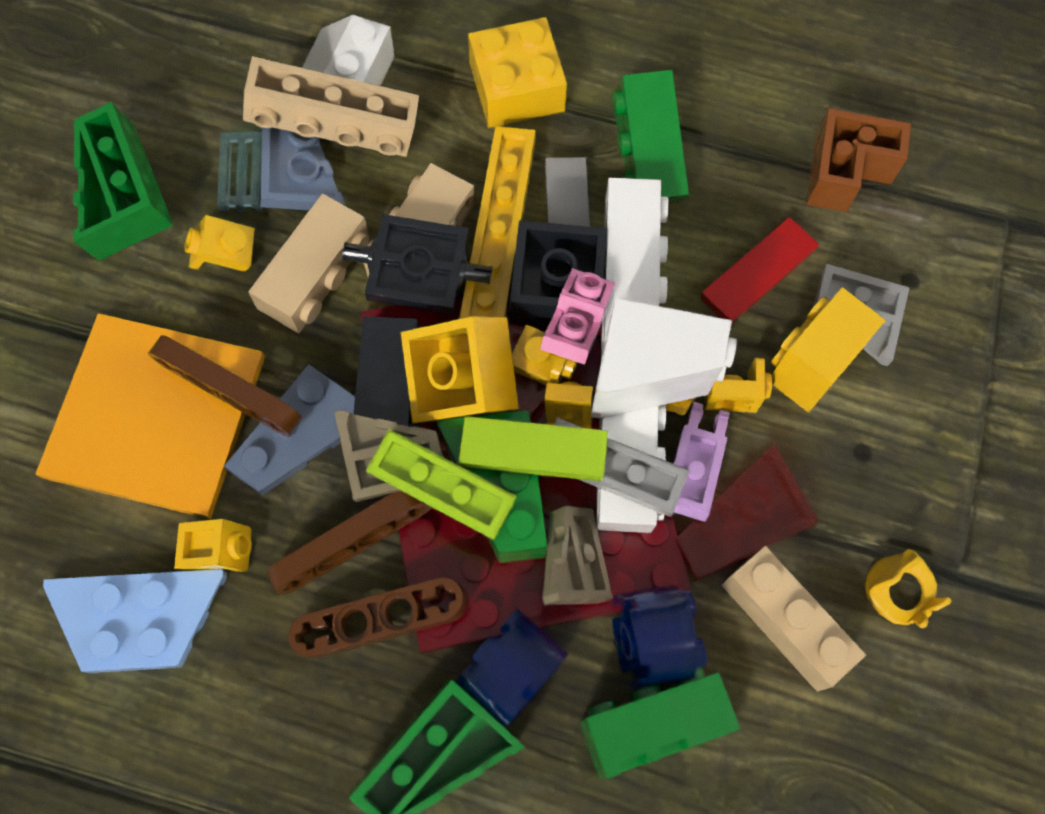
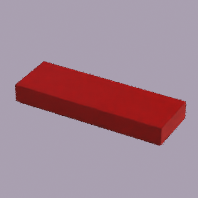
M789 217L701 293L700 299L719 318L732 320V325L817 250L819 244Z

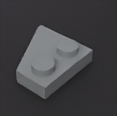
M826 264L821 274L814 306L823 296L831 300L843 287L884 318L886 321L865 345L863 350L880 364L888 366L894 359L910 287Z

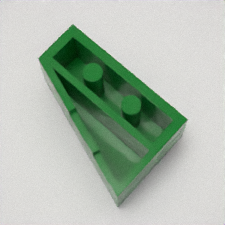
M672 70L623 75L616 90L612 91L611 98L618 130V150L620 156H623L626 171L623 173V178L661 180V197H668V204L681 202L689 195L673 72Z
M112 101L74 119V168L78 171V191L73 192V204L78 208V228L73 229V242L100 261L173 226L135 125Z
M529 410L471 416L531 423ZM465 417L436 420L439 437L451 461L459 465ZM463 467L517 496L495 541L487 537L499 563L545 558L547 541L538 475Z
M703 668L676 677L679 686L661 692L659 684L632 693L634 702L616 707L614 700L587 709L589 717L580 722V726L598 778H612L620 775L621 772L643 764L652 763L665 756L740 730L741 728L719 672L705 676Z
M447 678L350 789L349 799L365 814H419L443 799V796L467 781L477 778L485 773V770L509 755H514L525 748V746L452 679Z

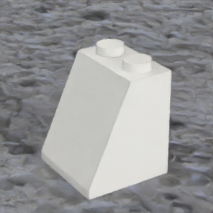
M615 298L590 417L600 419L708 395L715 381H723L726 367H731L733 363L737 340L729 338L732 320Z

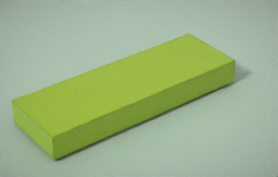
M465 416L459 465L467 468L603 481L608 431Z
M388 429L366 469V472L494 541L517 499L516 495L391 429Z

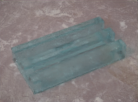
M228 132L220 134L217 205L221 212L229 211V207H235L237 211H245V207H252L253 211L262 210V207H260L262 132ZM248 142H252L250 195H246ZM232 143H238L236 196H230Z

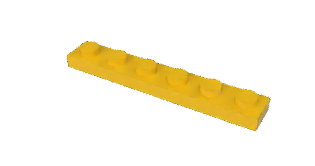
M495 126L470 263L493 266L490 285L466 280L459 319L471 316H507L513 280L519 220H523L536 142V130Z

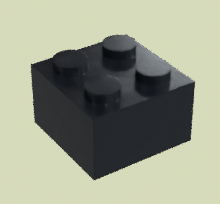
M519 220L510 299V323L549 326L557 309L561 291L572 268L582 272L594 273L603 278L607 228Z

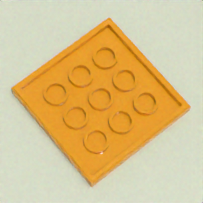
M98 313L35 475L42 479L211 519L227 473V469L224 466L233 455L246 414L167 370L148 355V352L161 335H165L255 386L265 359L264 353L255 349Z

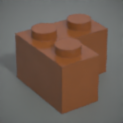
M828 108L815 136L806 205L847 212L861 189L862 179L892 184L908 157L911 123Z

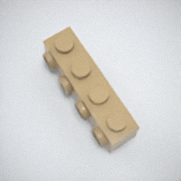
M252 56L244 89L243 121L254 123L263 128L273 127L296 132L303 137H318L336 141L344 146H359L377 150L385 155L406 157L414 131L419 95Z

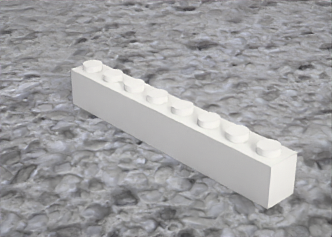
M608 179L605 196L604 228H607L603 279L615 282V286L602 319L601 360L615 298L659 306V303H666L667 277H660V262L666 263L668 238L667 236H660V223H666L668 197H661V180ZM665 404L599 419V430L608 431L607 438L666 460L665 448L658 447V430L664 431L666 423ZM597 487V530L651 533L657 525V520L664 519V514Z

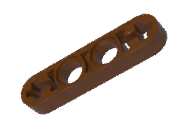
M161 335L148 352V355L167 370L283 436L291 437L303 419L295 409L285 402L165 335Z
M403 491L387 495L273 564L268 569L267 574L275 592L278 595H284L306 586L418 519L432 507Z
M444 577L428 580L305 614L297 618L291 625L288 641L291 649L296 654L308 658H322L454 622L460 619L466 612L468 594L460 583ZM444 588L446 592L456 595V600L449 603L448 612L438 606L424 609L418 597V594L422 593V600L424 601L437 600L442 597L441 590ZM406 599L412 607V615L407 623L396 626L389 617L390 608L395 601ZM356 611H362L367 618V628L361 636L352 638L346 631L347 618ZM424 611L428 616L427 619H424ZM310 625L312 628L319 630L332 628L335 636L326 635L316 638L314 641L315 647L313 644L304 642V636L311 633Z

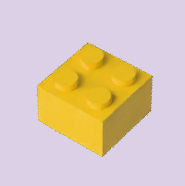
M546 17L468 33L469 62L488 128L565 112L567 82Z
M843 287L831 300L823 296L807 315V320L800 328L797 326L780 346V351L770 362L776 367L771 375L772 385L808 413L886 321Z
M471 316L401 332L412 424L519 409L507 317Z

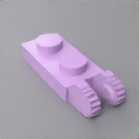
M693 401L687 423L684 425L673 462L677 466L690 470L674 513L706 522L711 510L728 438L725 437L730 412L720 409L713 421V432L705 431L698 428L703 415V404Z

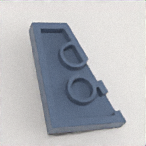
M262 127L260 207L310 210L322 193L345 206L342 194L338 192L335 185L329 160L325 159L318 137H303L296 132L273 127Z
M309 364L280 398L281 401L291 406L303 417L291 437L283 436L264 424L259 423L224 466L229 472L262 496L308 466L307 464L310 460L328 448L332 447L333 449L341 444L334 412L339 410L347 411L351 414L354 412L355 396Z

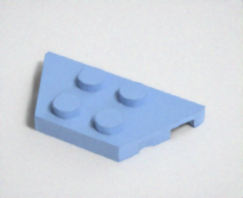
M224 569L46 579L43 581V587L82 672L99 673L183 667L193 647L192 641L195 634L202 629L210 614L207 610L219 587L224 586L227 580V572Z

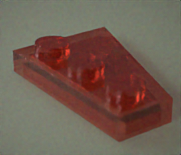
M773 444L731 487L712 503L706 522L695 519L676 538V542L694 581L698 582L755 555L764 546L767 548L772 547L814 527L819 521L775 444Z

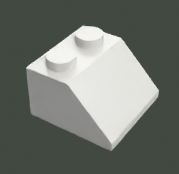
M355 15L323 27L302 68L381 86L394 58L390 27Z

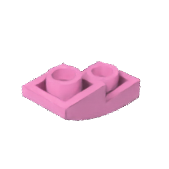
M572 268L561 291L557 309L544 334L540 350L585 365L612 295L615 282L603 279L594 273L582 272Z

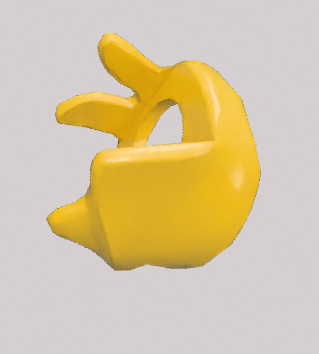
M907 549L901 554L883 557L870 568L866 575L865 591L867 599L881 616L894 624L911 625L916 623L920 628H925L928 624V618L932 614L931 611H938L951 603L949 597L935 598L938 586L935 577L926 562L911 549ZM904 573L912 574L917 578L922 591L919 603L910 610L899 609L891 600L889 592L890 586L899 582Z

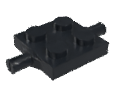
M385 214L382 215L379 233L371 246L345 242L342 250L343 261L348 260L368 264L369 276L365 290L366 300L452 315L454 313L457 293L464 280L490 285L493 266L467 262L466 248L469 228Z

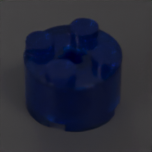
M666 585L619 593L614 596L612 607L621 606L622 609L620 611L621 618L612 619L616 652L622 671L631 670L636 679L628 682L633 690L692 680L697 668L706 666L707 654L705 645L700 637L696 638L692 618L696 616V604L693 594L689 589L680 591L675 585Z
M516 609L499 629L504 635L499 634L496 638L491 635L473 655L472 659L474 661L456 680V683L505 728L517 718L568 656V653L519 609Z

